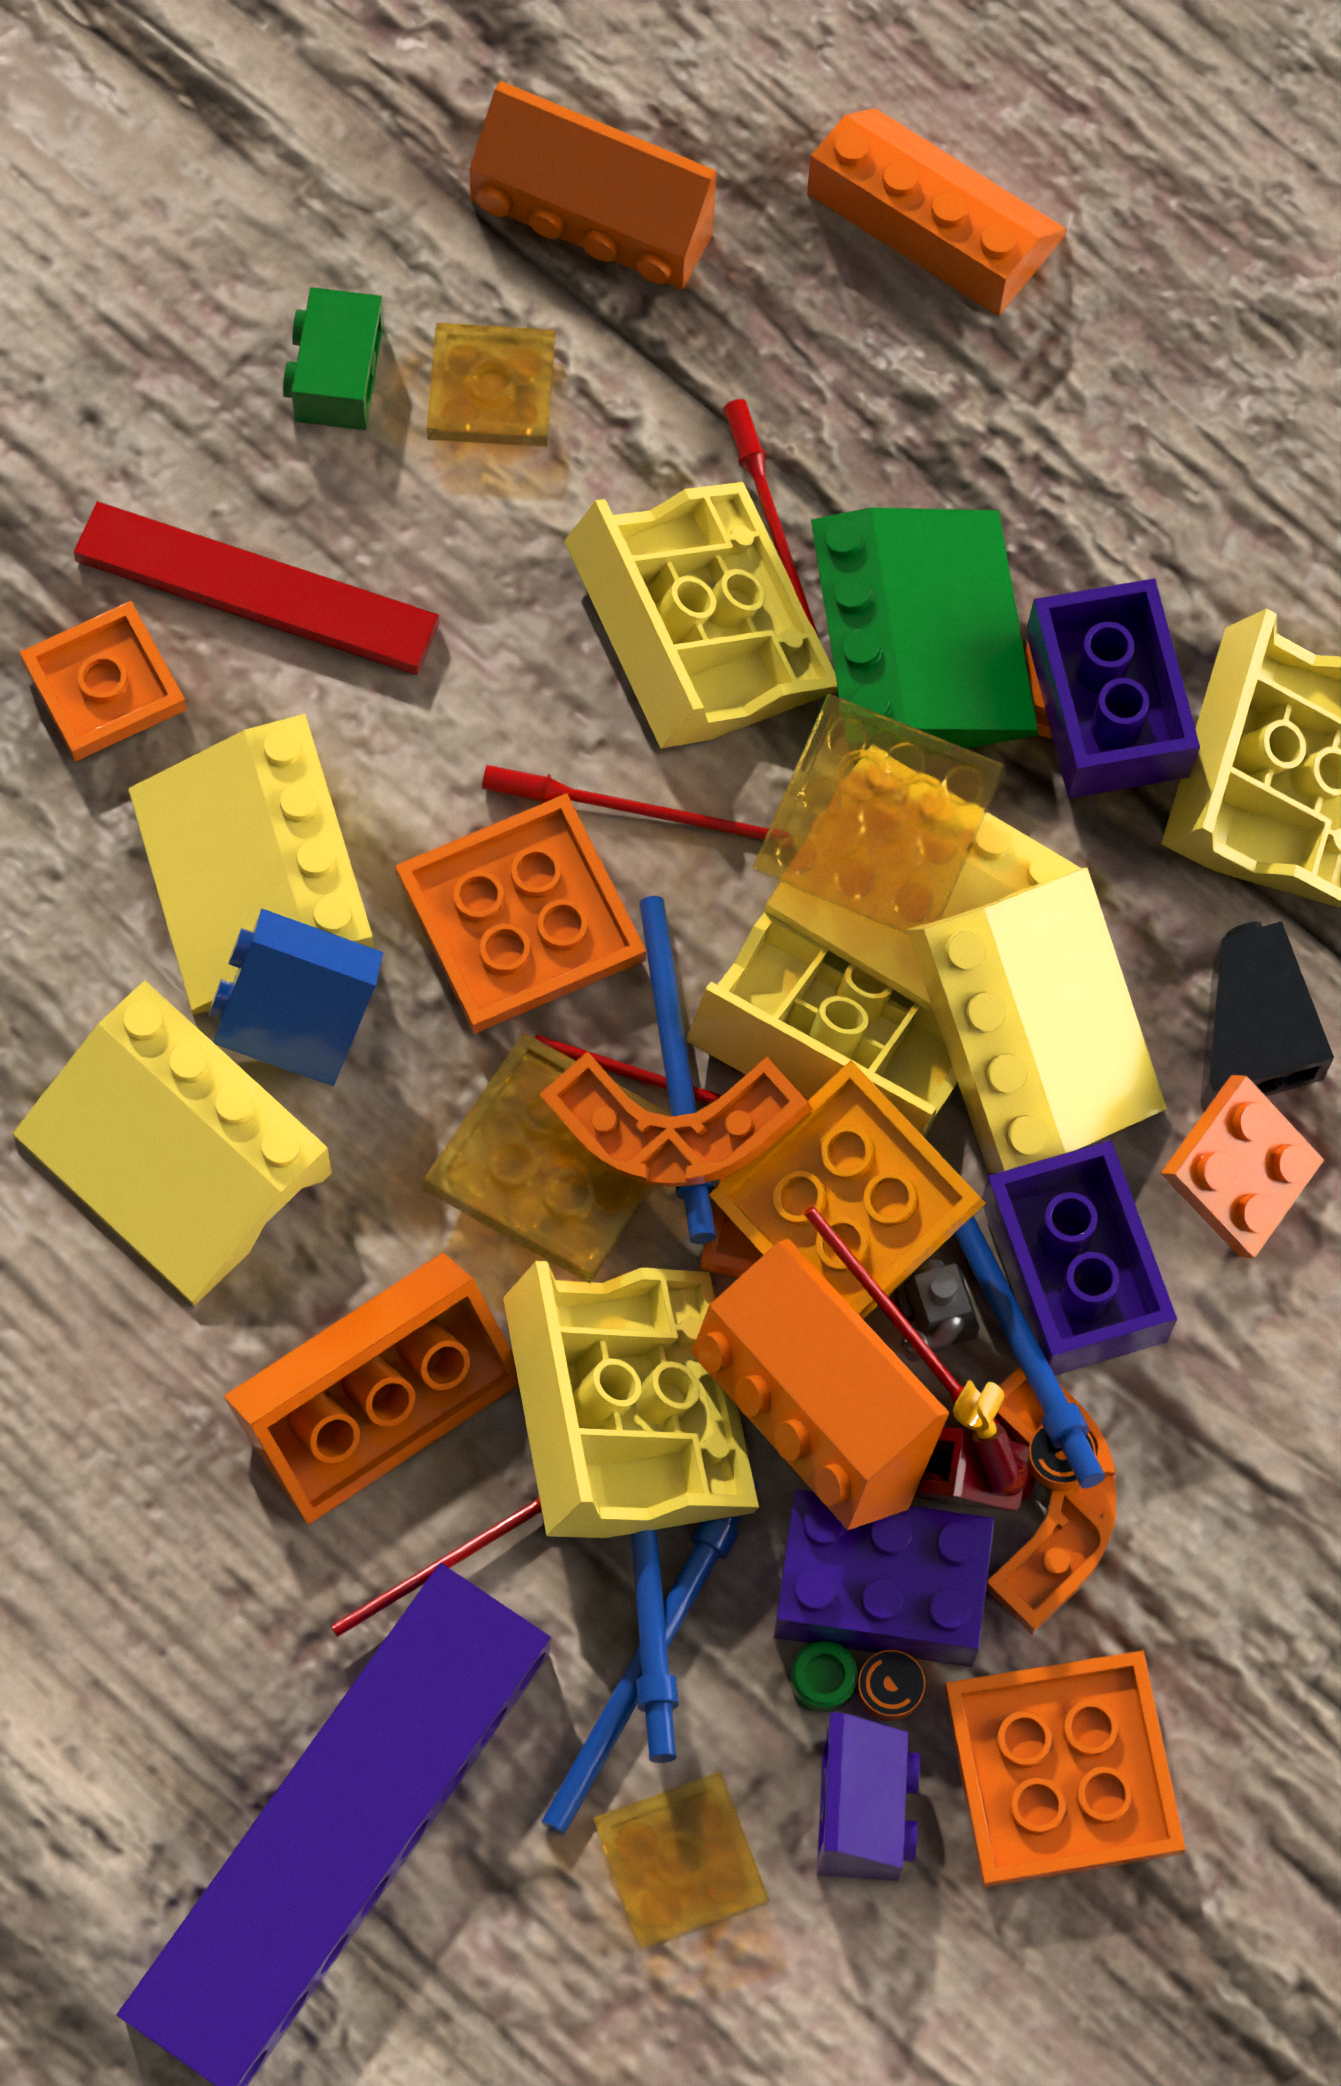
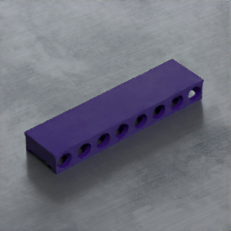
M440 1562L116 2016L214 2086H248L549 1657L551 1636Z

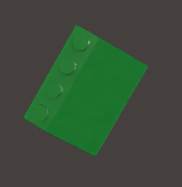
M870 507L811 519L845 739L855 767L872 745L877 746L900 761H907L1039 735L999 510Z

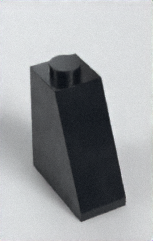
M1256 921L1244 923L1228 931L1225 937L1221 939L1213 961L1200 1099L1204 1112L1231 1075L1247 1076L1265 1096L1324 1080L1334 1059L1282 921L1262 926L1260 922Z

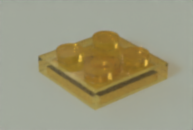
M436 323L427 418V440L548 447L556 330Z
M721 1771L593 1818V1826L640 1952L769 1904L768 1894Z

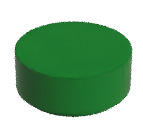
M830 1641L814 1642L801 1649L792 1663L790 1672V1686L796 1699L806 1708L817 1712H831L844 1706L853 1696L858 1680V1669L853 1656L843 1646Z

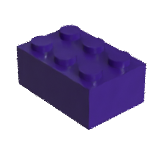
M1156 579L1034 599L1026 628V635L1068 799L1189 778L1200 749V744Z
M1112 1140L988 1176L982 1199L986 1202L983 1208L1015 1298L1055 1376L1167 1343L1177 1321V1316Z
M795 1489L773 1638L804 1643L830 1641L843 1646L845 1649L872 1653L897 1650L910 1655L914 1659L972 1667L980 1644L995 1518L910 1506L907 1511L847 1530L813 1491Z

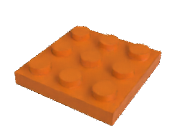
M567 793L395 865L396 876L473 1034L646 961L647 951Z
M1144 1650L945 1683L943 1689L982 1888L1177 1856L1185 1852L1184 1838Z

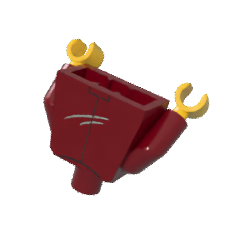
M971 1380L967 1381L954 1405L953 1414L961 1424L972 1430L943 1427L914 1497L958 1506L1016 1511L1021 1506V1501L1026 1500L1034 1489L1035 1478L1027 1464L1029 1455L1027 1446L1010 1441L1004 1427L993 1421L1005 1399L1003 1390L997 1384L988 1382L983 1392L980 1393Z

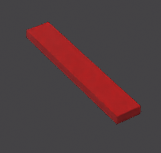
M99 501L96 502L74 550L75 560L78 563L417 676L439 626V614Z

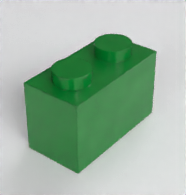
M310 287L306 310L297 309L294 317L292 342L293 345L299 346L297 362L287 361L283 380V397L292 398L295 422L358 430L367 429L384 330L382 296Z

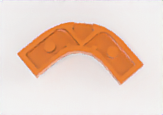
M589 1052L585 1053L539 1094L577 1139L606 1166L636 1181L669 1187L704 1184L737 1172L766 1152L813 1110L808 1101L768 1057L764 1058L718 1100L696 1113L670 1117L646 1111L627 1097Z
M1019 1366L999 1385L1004 1392L1005 1399L995 1418L1019 1443L1025 1444L1028 1449L1034 1433L1042 1426L1041 1421L1045 1414ZM1061 1385L1060 1387L1068 1403H1074L1078 1406L1089 1427L1088 1433L1094 1442L1096 1458L1105 1474V1478L1102 1482L1091 1488H1082L1078 1485L1068 1490H1054L1047 1487L1049 1502L1045 1520L1035 1535L987 1581L986 1591L1031 1635L1089 1579L1108 1546L1117 1515V1495L1114 1477L1116 1470L1108 1444L1090 1414Z

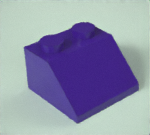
M830 1712L822 1747L816 1876L898 1881L903 1870V1861L915 1862L917 1821L905 1820L906 1793H918L920 1754L908 1752L907 1731L846 1713Z

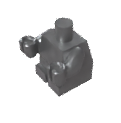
M926 1259L893 1291L895 1292L899 1311L907 1321H910L911 1326L934 1353L947 1349L950 1345L977 1337L980 1326L960 1267L956 1263L945 1266L943 1262L937 1259ZM905 1285L903 1289H899V1287ZM902 1336L901 1345L905 1348L904 1354L906 1359L910 1362L919 1361L921 1359L920 1356Z

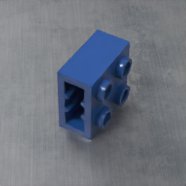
M261 909L253 931L241 928L228 962L229 965L238 968L233 982L221 979L208 1013L209 1016L219 1019L213 1043L334 1087L375 989L383 952Z

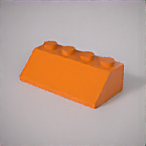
M501 80L499 81L494 90L469 168L471 201L477 203L484 211L497 217L508 216L527 224L543 237L549 239L560 238L584 248L589 255L600 261H614L636 270L643 278L652 283H666L683 290L713 236L716 170Z
M876 108L844 115L810 156L807 195L998 317L1066 235L1067 229Z
M789 1239L779 1241L709 1305L691 1354L847 1530L907 1511L949 1412Z
M442 1252L225 1394L224 1398L255 1451L302 1519L309 1525L517 1387L519 1383L513 1352L474 1279Z

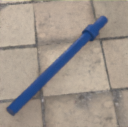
M649 896L643 898L639 905L672 1117L696 1113L697 1110L665 902L660 896ZM714 1181L692 1186L675 1187L677 1197L684 1200L690 1242L693 1244H706L715 1240L716 1234L709 1196L715 1189Z
M973 1215L954 1235L1045 1414L1041 1423L1053 1447L1062 1448L1082 1488L1094 1487L1104 1480L1105 1474L1086 1438L1089 1427L1078 1406L1074 1403H1068Z
M754 1481L756 1491L758 1488V1484ZM742 1515L700 1522L691 1538L696 1545L663 1602L667 1650L718 1558L725 1559L739 1536L735 1527ZM640 1645L541 1820L544 1826L560 1835H565L638 1704L636 1681L642 1677Z
M645 1530L631 1534L642 1677L636 1681L638 1709L646 1713L649 1760L654 1763H666L677 1758L673 1710L679 1706L677 1678L669 1674L657 1530Z

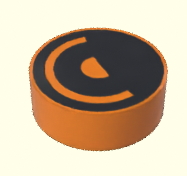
M1042 1425L1034 1433L1028 1447L1027 1463L1031 1474L1039 1483L1054 1490H1068L1080 1485L1062 1448L1053 1447ZM1088 1433L1086 1438L1096 1456L1094 1442Z
M885 1650L871 1656L862 1666L857 1681V1694L864 1709L875 1718L884 1721H898L910 1716L920 1705L925 1692V1676L921 1666L913 1657L897 1650Z

